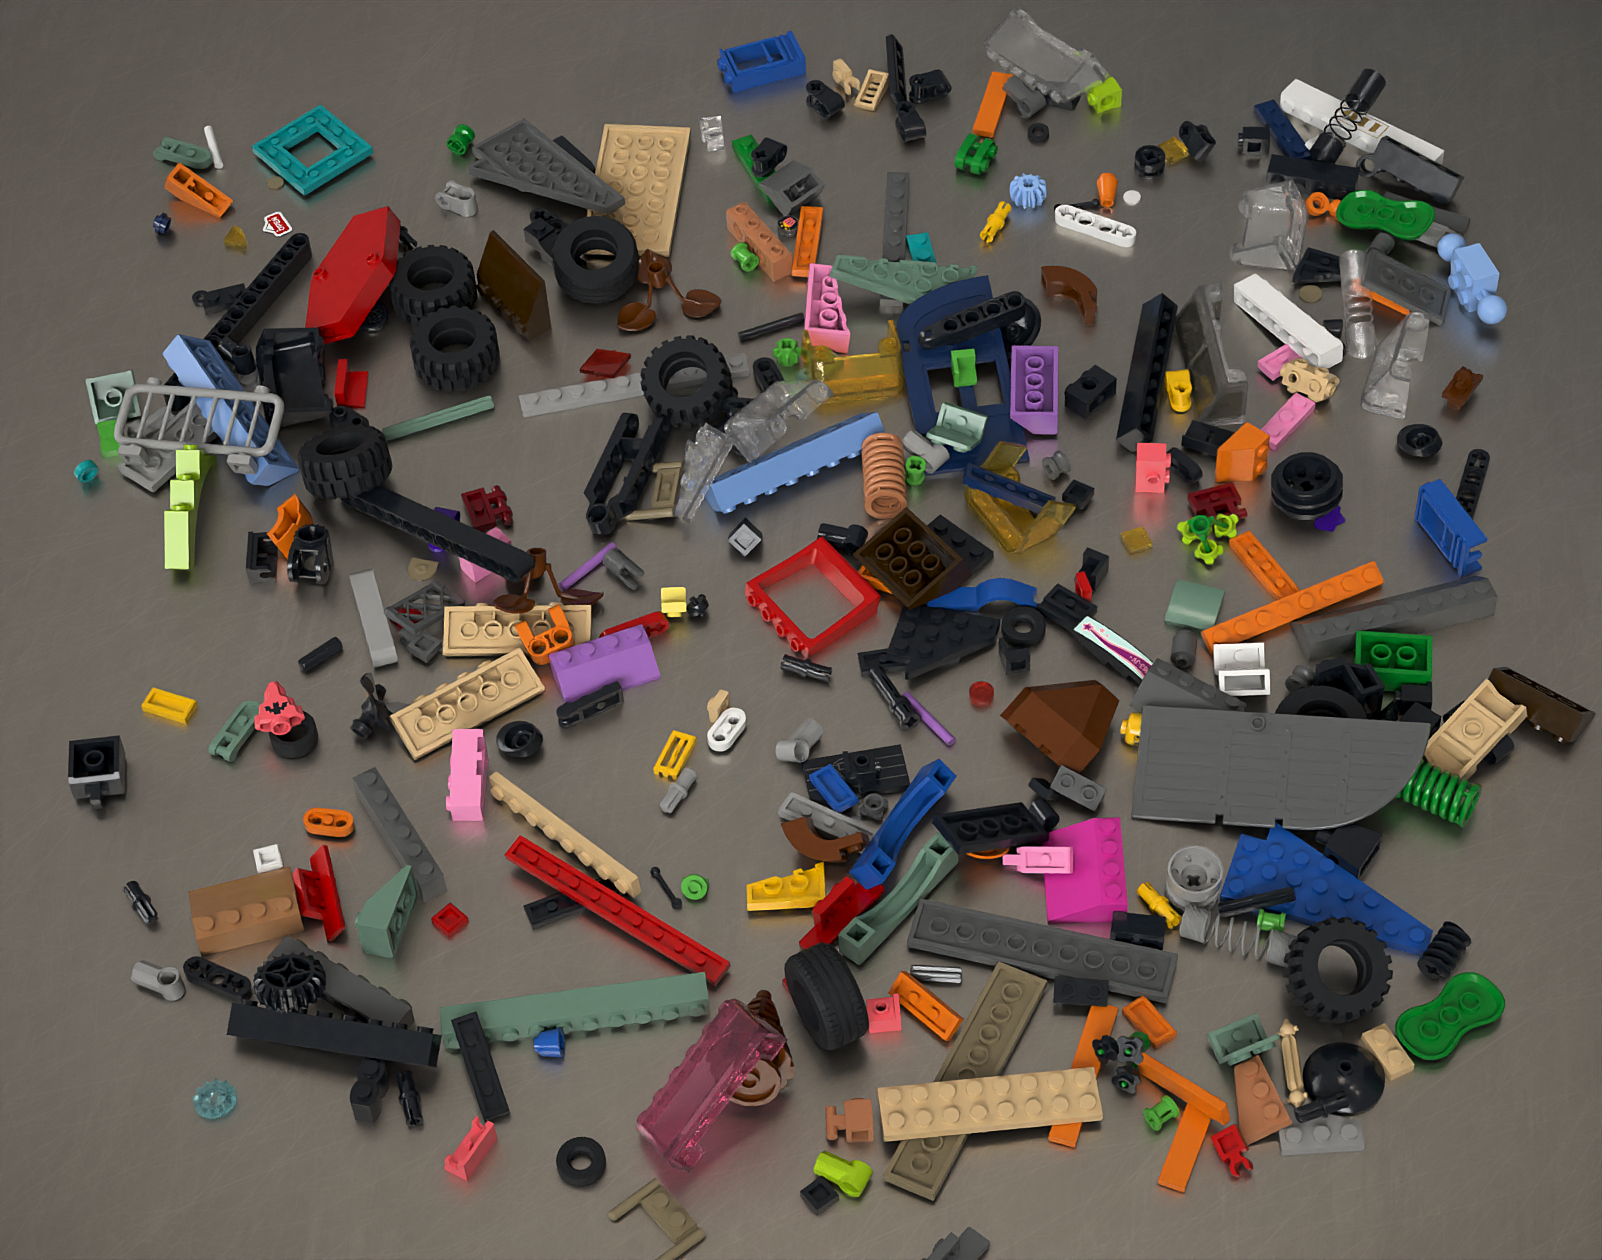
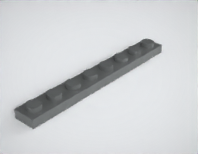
M887 172L882 258L888 259V262L905 260L909 172ZM880 294V306H903V302Z

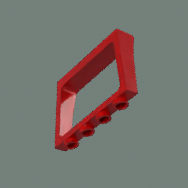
M823 536L778 565L746 582L744 591L750 606H757L761 610L762 618L766 622L771 621L775 625L777 634L780 637L785 636L790 641L791 649L796 653L800 652L808 659L875 615L880 601V595ZM810 565H815L855 606L847 615L813 639L808 638L763 591Z

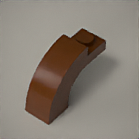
M1042 266L1041 284L1046 298L1063 297L1073 301L1078 306L1085 325L1094 324L1095 314L1098 313L1097 288L1086 275L1075 269L1064 266Z
M801 817L781 824L785 836L794 848L809 858L826 863L848 862L846 851H848V854L863 851V846L868 845L870 842L868 834L862 832L834 840H825L816 831L813 819L808 817Z

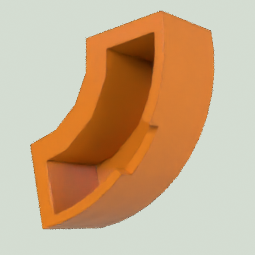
M296 494L276 508L278 519L274 527L267 533L287 560L296 534L295 531L305 525H311L312 523L314 525L312 515Z

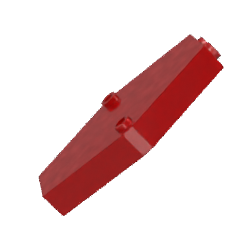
M389 206L353 216L324 260L313 272L305 328H318L319 336L323 337L324 344L353 337L394 277L397 268L401 221Z

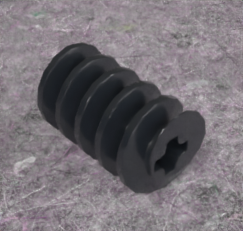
M1445 921L1438 934L1435 935L1427 947V950L1424 951L1422 957L1418 960V968L1429 978H1448L1451 974L1450 970L1456 967V962H1459L1461 955L1466 952V947H1469L1472 943L1471 938L1457 924Z

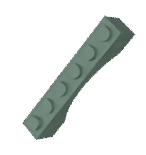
M937 832L921 848L907 873L887 897L870 911L855 917L838 934L840 953L860 966L919 904L920 898L924 899L958 863V854L941 833Z

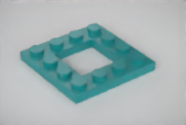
M321 104L252 145L254 154L304 196L374 153L373 147ZM319 132L336 146L338 150L307 168L287 150L314 133Z

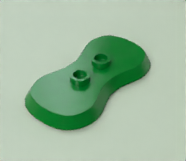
M1357 190L1349 193L1342 199L1338 205L1336 217L1338 221L1351 229H1378L1388 232L1401 240H1416L1423 236L1433 223L1435 210L1430 204L1423 201H1396L1388 199L1375 191Z
M1475 972L1460 973L1453 976L1446 983L1441 993L1435 999L1404 1011L1396 1021L1395 1032L1402 1044L1416 1056L1424 1060L1440 1059L1453 1051L1460 1038L1466 1032L1497 1020L1504 1012L1505 999L1497 986L1486 977Z

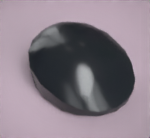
M1425 424L1408 425L1402 428L1397 435L1399 447L1404 452L1414 456L1427 457L1433 455L1441 449L1443 444L1437 430Z
M527 721L508 723L498 731L496 736V743L499 749L506 755L514 757H526L534 754L543 742L541 731Z

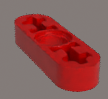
M656 611L608 628L600 634L599 638L641 624L648 638H652L664 633L669 628V622L664 613Z

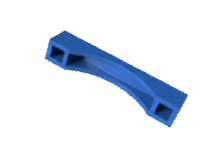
M940 759L920 769L849 871L866 890L886 880L895 867L898 853L910 832L925 813L946 793L957 777Z

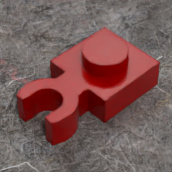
M1232 1124L1211 1136L1222 1162L1227 1163L1231 1161L1229 1168L1234 1176L1241 1177L1238 1167L1242 1163H1244L1246 1169L1253 1170L1252 1162L1243 1156V1153L1247 1152L1249 1148L1237 1125Z

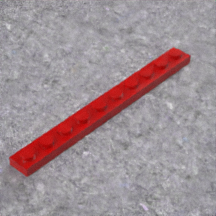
M521 835L504 854L510 862L692 973L705 972L706 981L715 987L731 966L728 960Z

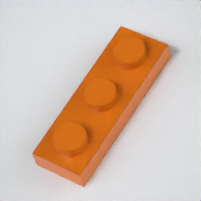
M907 971L900 972L888 992L892 997L893 994L898 993L899 1003L945 1041H950L964 1020L962 1016Z

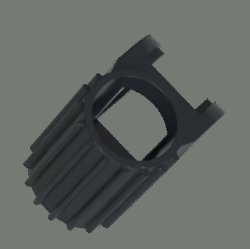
M313 523L300 527L295 531L294 541L288 554V579L290 582H297L299 577L317 579L316 583L326 584L332 563H334L329 531L325 529V526L313 525ZM317 555L314 563L316 571L306 569L304 562L309 557Z

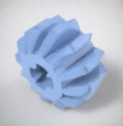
M1022 173L1021 177L1015 176L1011 182L1010 198L1011 201L1015 202L1016 207L1022 205L1024 209L1026 207L1034 209L1035 205H1042L1043 200L1046 199L1045 180L1041 179L1040 175L1033 176L1032 173L1030 175Z

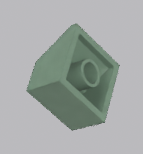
M133 370L85 379L95 425L98 422L117 420L125 392L136 384ZM138 394L133 397L127 418L141 416Z

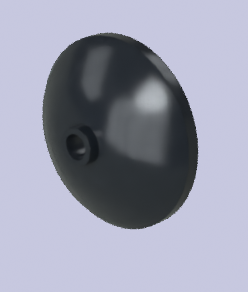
M1025 298L1026 312L1024 317L1000 327L1007 359H1011L1012 346H1031L1041 328L1040 311L1027 298Z
M1336 1042L1321 1046L1308 1057L1303 1067V1087L1312 1102L1316 1101V1098L1319 1096L1325 1098L1342 1090L1346 1092L1344 1098H1349L1350 1107L1331 1113L1334 1115L1354 1116L1362 1114L1378 1103L1384 1091L1385 1075L1380 1062L1371 1052L1352 1043ZM1341 1068H1348L1349 1071H1344Z

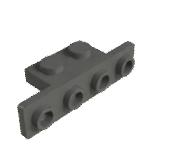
M968 1227L959 1237L951 1232L945 1239L941 1238L935 1244L933 1253L927 1259L923 1258L922 1260H978L990 1246V1241L971 1227Z

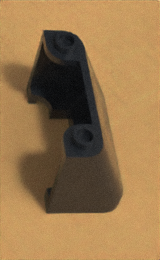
M264 328L257 342L256 363L260 386L267 387L270 390L269 393L278 395L284 402V413L280 428L326 418L333 412L332 398L329 399L328 394H323L317 356L319 351L323 350L324 342L323 337L319 336L318 328ZM262 402L265 420L270 426L275 404Z

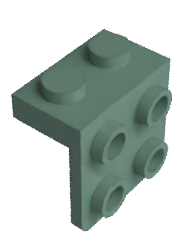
M943 402L937 424L927 432L926 437L930 438L932 443L938 445L948 444L954 446V450L966 453L981 443L988 416Z
M1257 1013L1206 1034L1218 1063L1221 1064L1227 1061L1229 1066L1252 1057L1250 1051H1252L1254 1056L1276 1047L1274 1041L1281 1038L1279 1033L1267 1037Z

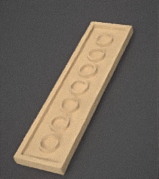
M1094 1067L877 1088L884 1142L1101 1121L1103 1119Z

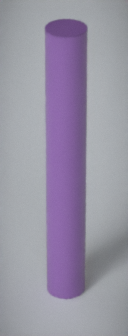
M611 542L561 581L558 584L560 589L564 591L600 564L609 550L617 548V546Z
M908 691L902 694L903 697L909 699L913 711L918 712L921 719L948 746L955 743L956 738Z

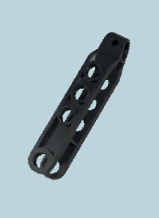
M626 412L621 414L584 491V495L589 501L586 519L592 533L609 534L614 530L618 520L633 513L653 471L654 464L657 462L670 434L671 422L667 416L657 415L652 424L648 426L643 439L635 438L639 429L637 414ZM624 460H631L632 467L627 477L625 476L623 479L624 484L619 494L610 498L606 506L604 502Z

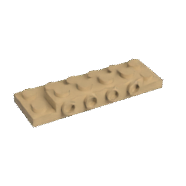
M551 602L549 605L539 606L538 603H535L532 610L521 614L507 613L495 609L494 606H490L488 603H477L476 606H445L443 655L504 656L520 647L524 655L528 656L529 654L514 625L526 620L533 636H537L555 627L548 609L558 604L567 619L576 646L591 641L592 606L563 605L560 602ZM560 637L557 642L564 643L568 637ZM539 647L538 649H536L535 653H543L546 648Z
M520 647L493 662L491 660L483 662L478 666V670L472 673L469 671L462 673L456 678L457 681L451 684H441L435 689L434 693L428 696L423 694L417 697L413 704L390 715L392 724L414 760L452 741L453 729H475L544 692L543 684Z

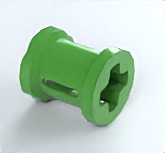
M745 242L736 244L731 250L732 258L738 260L741 263V268L746 272L755 269L759 264V257L749 250V246Z
M911 456L906 460L905 477L908 485L918 486L923 483L926 462L922 457Z
M1260 908L1257 927L1258 925L1261 926L1260 932L1261 930L1271 931L1272 929L1283 932L1286 913L1282 912L1281 915L1267 913L1264 909Z
M1167 1095L1161 1097V1101L1151 1109L1146 1108L1143 1110L1145 1120L1156 1131L1160 1130L1162 1124L1167 1120L1180 1115L1176 1103Z

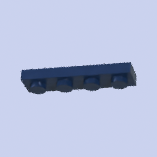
M1274 99L1254 105V113L1264 126L1269 124L1270 135L1285 156L1313 161L1310 150L1305 146L1306 143Z
M969 462L966 465L963 484L968 485L970 488L978 489L995 498H1001L1015 506H1021L1048 518H1051L1054 513L1056 497Z

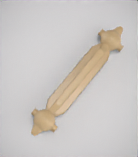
M1284 1019L1283 1025L1280 1027V1031H1277V1034L1279 1033L1283 1037L1281 1045L1287 1087L1291 1092L1289 1098H1286V1102L1291 1103L1297 1108L1302 1106L1308 1097V1093L1302 1091L1304 1084L1298 1042L1294 1037L1299 1028L1297 1025L1291 1024L1288 1019Z

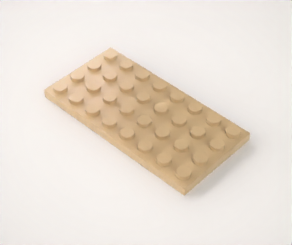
M605 124L595 175L625 198V205L608 215L588 209L586 217L605 216L625 225L634 236L638 256H642L645 250L649 249L662 257H670L691 128ZM599 249L591 250L584 253L598 255H613L608 251Z

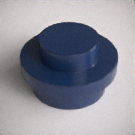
M164 212L160 216L157 215L153 222V227L157 234H166L171 224V218Z

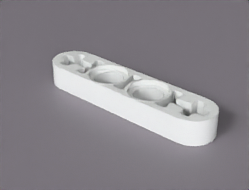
M1060 205L1055 210V222L1062 227L1121 247H1130L1136 242V230L1130 225L1070 205ZM1087 220L1091 223L1088 225H1083L1080 223V221ZM1102 227H1108L1111 230L1108 232H1104L1100 229Z

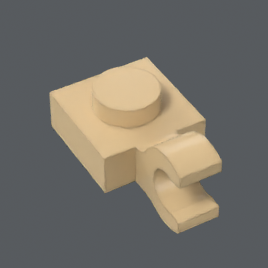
M841 58L833 61L834 71L832 75L835 82L840 83L848 95H851V87H855L859 91L861 89L860 81L852 76V70Z

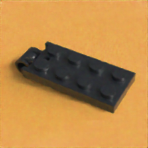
M1040 798L1030 805L1029 810L1022 802L935 814L932 824L954 851L960 855L1048 841L1049 833L1046 830L1053 829L1058 824L1060 817L1046 800Z

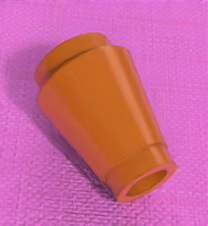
M1103 173L1096 181L1101 205L1103 207H1111L1114 205L1118 180L1112 173Z

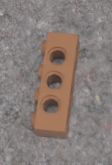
M745 201L726 210L728 231L739 243L745 242L749 246V250L759 257L758 265L773 282L792 274L791 252Z

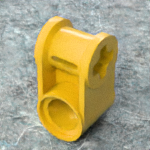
M1189 370L1166 371L1164 385L1171 408L1177 412L1189 410L1191 407L1190 394L1192 392Z

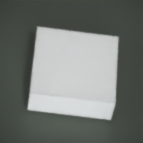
M278 844L253 850L258 874L284 868Z

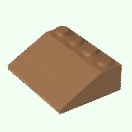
M290 866L188 891L195 937L202 957L304 931Z

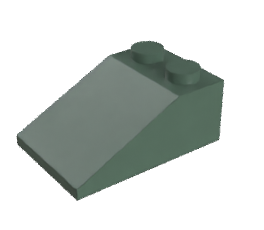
M406 865L370 897L365 902L362 911L357 913L355 927L358 929V940L362 944L364 953L394 959L418 897L412 866Z

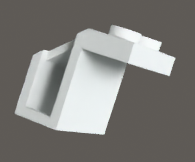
M1264 643L1213 644L1214 674L1219 676V690L1231 696L1270 695V669L1265 668ZM1260 675H1264V688L1261 687Z

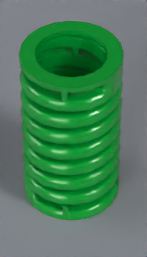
M1422 759L1413 777L1396 798L1403 797L1405 802H1412L1415 807L1421 806L1424 811L1430 810L1433 815H1439L1441 819H1448L1450 823H1457L1463 828L1478 803L1482 785L1472 784L1468 779L1463 778L1458 786L1459 775L1454 774L1450 778V771L1444 770L1442 772L1440 766L1433 768L1431 762L1424 764ZM1455 790H1456L1455 796H1454V798L1452 799V801L1450 802V799L1452 798V796H1453V794H1454V792H1455ZM1463 797H1466V798L1464 799V801L1462 802V804L1460 805L1462 798H1463Z

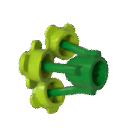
M1219 514L1216 516L1217 519L1213 516L1207 518L1204 515H1198L1185 522H1180L1177 529L1182 533V542L1185 544H1190L1196 539L1202 541L1195 551L1196 558L1203 559L1207 565H1211L1215 562L1217 556L1224 552L1221 545L1217 546L1214 540L1207 539L1212 533V525L1214 524V534L1216 537L1228 536L1229 538H1234L1237 535L1236 523L1239 520L1236 515L1226 516Z

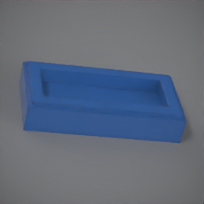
M831 763L809 775L811 783L835 812L841 813L858 803L856 794Z

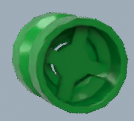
M459 124L454 129L453 134L447 139V147L453 153L463 155L468 149V145L475 139V133L469 126Z

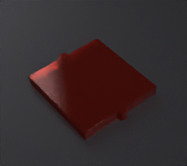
M597 348L581 366L579 371L580 373L594 375L595 377L615 378L629 361L631 354Z

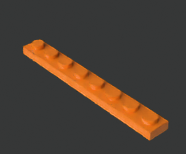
M1372 561L1203 630L1201 635L1210 655H1213V644L1242 643L1378 587L1385 582L1375 561Z

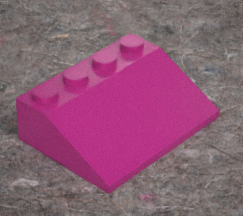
M1120 817L1093 818L1048 832L1049 838L1048 841L1042 842L1043 847H1073V873H1044L1047 923L1112 922L1113 911L1127 912L1128 902Z

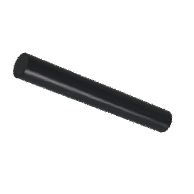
M801 312L738 332L739 340L743 341L803 322L804 315Z

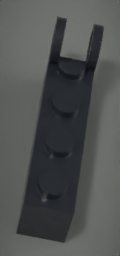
M1384 136L1380 139L1374 153H1368L1360 157L1356 162V168H1360V176L1368 178L1378 174L1380 171L1384 173L1388 171L1394 175L1393 178L1401 183L1408 182L1412 184V188L1422 194L1426 192L1432 195V199L1440 204L1449 203L1453 200L1465 178L1389 136ZM1366 159H1370L1374 163V170L1372 172L1365 167Z

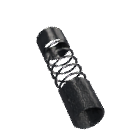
M1363 69L1345 95V100L1340 103V108L1336 109L1335 115L1330 118L1329 124L1325 126L1324 133L1319 135L1311 147L1310 155L1314 161L1330 164L1336 163L1343 152V148L1346 147L1345 140L1352 138L1350 131L1357 130L1355 123L1363 121L1361 115H1367L1386 86V81L1379 72L1373 69ZM1346 101L1349 108L1342 107V104ZM1341 109L1344 116H1336L1338 110ZM1342 109L1355 112L1361 120L1359 122L1353 121L1345 115ZM1337 117L1351 121L1355 129H1347L1340 124ZM1335 118L1338 124H1331L1332 119ZM1331 125L1345 129L1350 134V137L1344 138L1338 135ZM1330 126L1333 133L1326 132L1327 127ZM1332 135L1339 137L1344 142V146L1337 138H1335Z

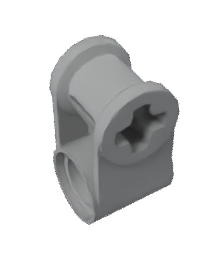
M449 181L446 184V188L435 195V200L441 208L460 214L463 217H471L478 212L474 190L462 186L455 181Z

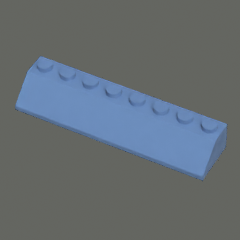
M177 334L162 353L167 360V365L174 370L178 376V381L185 387L245 391L209 340ZM196 397L195 402L201 409V414L208 420L213 398ZM218 399L211 425L212 430L219 435L223 443L235 400ZM240 400L228 443L229 446L245 447L256 407L252 401ZM260 412L250 447L260 448L265 445L270 426ZM277 438L275 446L269 454L263 457H252L259 466L257 474H245V477L253 485L269 486L297 473L299 467Z
M877 412L860 413L702 482L697 486L714 511H722L723 514L737 509L735 505L744 502V505L756 501L757 495L762 493L769 495L778 491L777 487L782 484L789 486L799 482L798 477L805 474L807 477L819 473V468L825 465L827 468L841 463L839 459L847 456L850 459L860 455L863 441L873 434L885 433V430Z

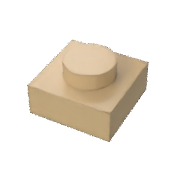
M720 689L717 695L709 700L707 710L709 711L711 723H715L721 714L730 708L729 692Z

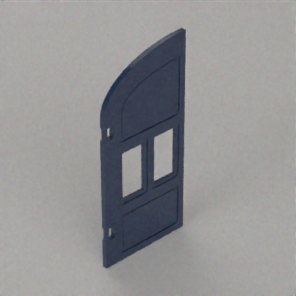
M988 275L954 282L923 295L911 303L897 321L896 339L915 431L923 437H926L927 432L936 426L940 413L935 411L927 370L951 367V351L974 349L975 364L995 361L1004 403L977 407L973 385L958 387L963 408L988 416L982 441L966 453L954 450V446L943 445L948 451L950 458L934 473L930 474L925 471V476L964 471L968 462L981 468L1030 461L1023 427L1010 418L1011 374L1000 328L952 346L946 344L934 350H923L918 342V336L926 326L939 322L946 316L993 299ZM927 331L926 335L930 336L932 335V332ZM909 343L910 351L905 352L904 344Z

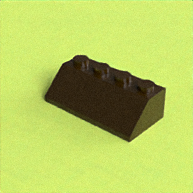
M1508 667L1493 668L1488 678L1500 695L1514 705H1524L1526 707L1527 717L1525 719L1531 722V727L1542 732L1545 729L1553 733L1552 737L1559 742L1566 744L1567 741H1576L1596 714Z

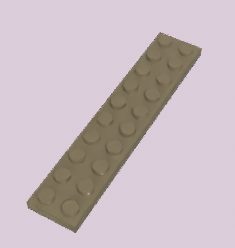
M998 961L933 1082L1000 1076L1047 987V980ZM969 1133L902 1140L883 1174V1180L934 1201Z

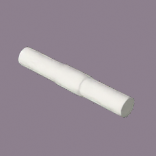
M206 126L204 131L216 169H221L223 162L213 128Z

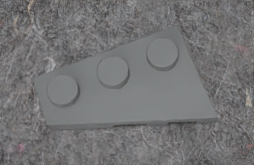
M1284 1104L1293 1124L1277 1131L1281 1156L1364 1151L1365 1143L1361 1121L1328 1114L1327 1118L1321 1116L1301 1124L1295 1118L1294 1109L1296 1107Z

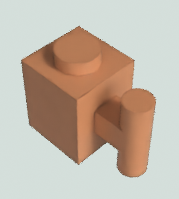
M853 1098L845 1100V1114L836 1115L835 1106H827L825 1108L827 1139H837V1130L846 1129V1143L874 1141L871 1099Z

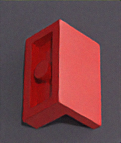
M338 359L334 390L337 406H347L350 409L365 408L369 373L368 371L350 372L347 359Z

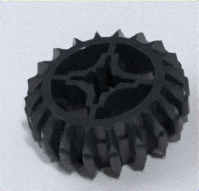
M294 951L290 955L282 953L280 957L272 956L271 961H263V966L257 968V973L254 974L253 980L254 993L260 1005H265L267 1009L274 1008L275 1012L285 1010L286 1013L289 1010L295 1009L298 1012L299 1008L304 1007L308 1009L309 1003L315 1004L317 1003V998L323 997V991L326 990V973L320 961L314 959L313 955L306 956L304 952L295 955Z

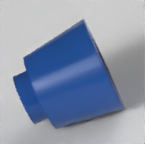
M560 1027L540 1032L538 1037H534L535 1052L540 1053L542 1057L563 1058L565 1056L563 1029Z

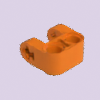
M559 604L548 609L555 627L537 636H533L526 620L514 625L525 649L534 663L538 665L550 663L549 654L575 646L571 629ZM560 637H568L564 643L557 642ZM539 647L546 648L543 653H535L536 649H538Z

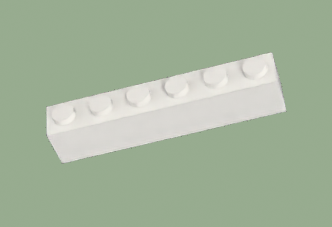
M1255 273L1234 284V302L1283 343L1288 344L1294 352L1307 360L1310 365L1328 369L1342 361L1343 343L1340 339L1335 338L1325 327L1319 325L1310 315L1304 313L1295 303L1288 300L1266 280H1263Z

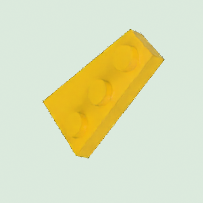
M824 862L817 863L815 868L803 871L802 868L794 870L792 875L783 878L774 876L747 884L748 911L814 907L819 900L825 898Z

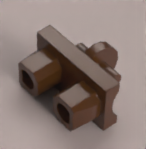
M1462 366L1460 370L1456 371L1453 379L1442 392V397L1447 399V405L1460 410L1483 380V375L1472 373L1470 369Z

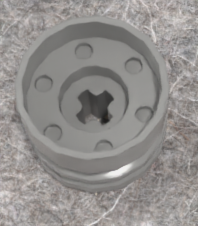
M1187 846L1176 851L1169 860L1164 891L1169 904L1182 914H1184L1188 904L1208 909V911L1211 910L1219 898L1223 874L1221 860L1214 852L1201 846Z

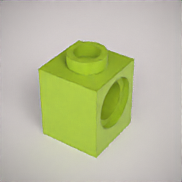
M1114 77L1090 83L1089 93L1087 94L1088 103L1094 107L1097 113L1120 107L1122 89Z

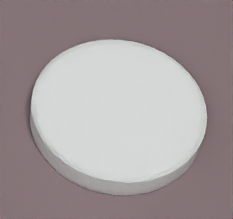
M1130 190L1124 193L1123 199L1128 204H1136L1140 201L1141 195L1137 191Z

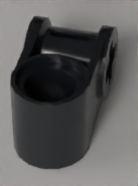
M939 69L915 74L909 79L911 86L909 99L914 103H923L928 100L943 98L952 89L948 79Z
M812 80L807 83L806 91L808 97L806 103L808 107L815 110L824 119H829L845 107V101L842 96L826 86L822 81Z
M909 101L899 102L896 105L898 117L895 120V125L900 132L903 142L925 138L926 127L915 105Z
M1184 121L1181 124L1179 137L1185 144L1188 153L1194 159L1204 161L1216 145V140L1211 136L1206 125L1200 124L1197 126L1190 121Z
M768 137L764 138L757 148L751 152V159L754 163L752 174L760 178L770 175L776 166L785 159L788 149L787 145Z

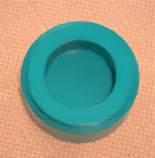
M85 460L75 468L74 475L79 482L86 483L97 476L99 468L94 461Z

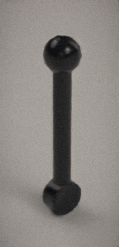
M1093 199L1090 202L1070 204V206L1076 208L1098 207L1100 201ZM1056 204V205L1054 206V211H1055L1056 208H1057L1058 206H1060L1061 204Z
M652 867L650 873L657 878L672 900V907L680 909L682 907L681 899L674 896L660 875V869Z

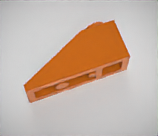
M180 162L166 178L164 187L166 190L180 200L219 218L223 216L234 201Z

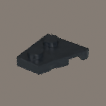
M1308 247L1293 274L1292 282L1343 281L1350 267L1351 260Z

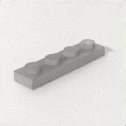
M790 792L778 809L779 816L789 821L801 817L813 819L818 834L831 840L862 832L868 834L869 841H871L877 830L793 792Z

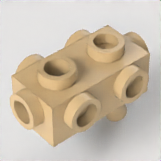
M1296 358L1285 363L1280 371V376L1283 377L1281 384L1286 385L1289 392L1307 394V398L1313 402H1320L1331 397L1335 392L1336 386L1339 384V378L1329 373L1328 369L1312 366L1307 360L1302 358Z

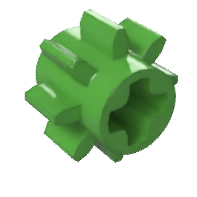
M791 338L777 341V348H773V357L777 358V364L781 363L783 366H792L798 363V357L802 356V349L798 347V341H794Z

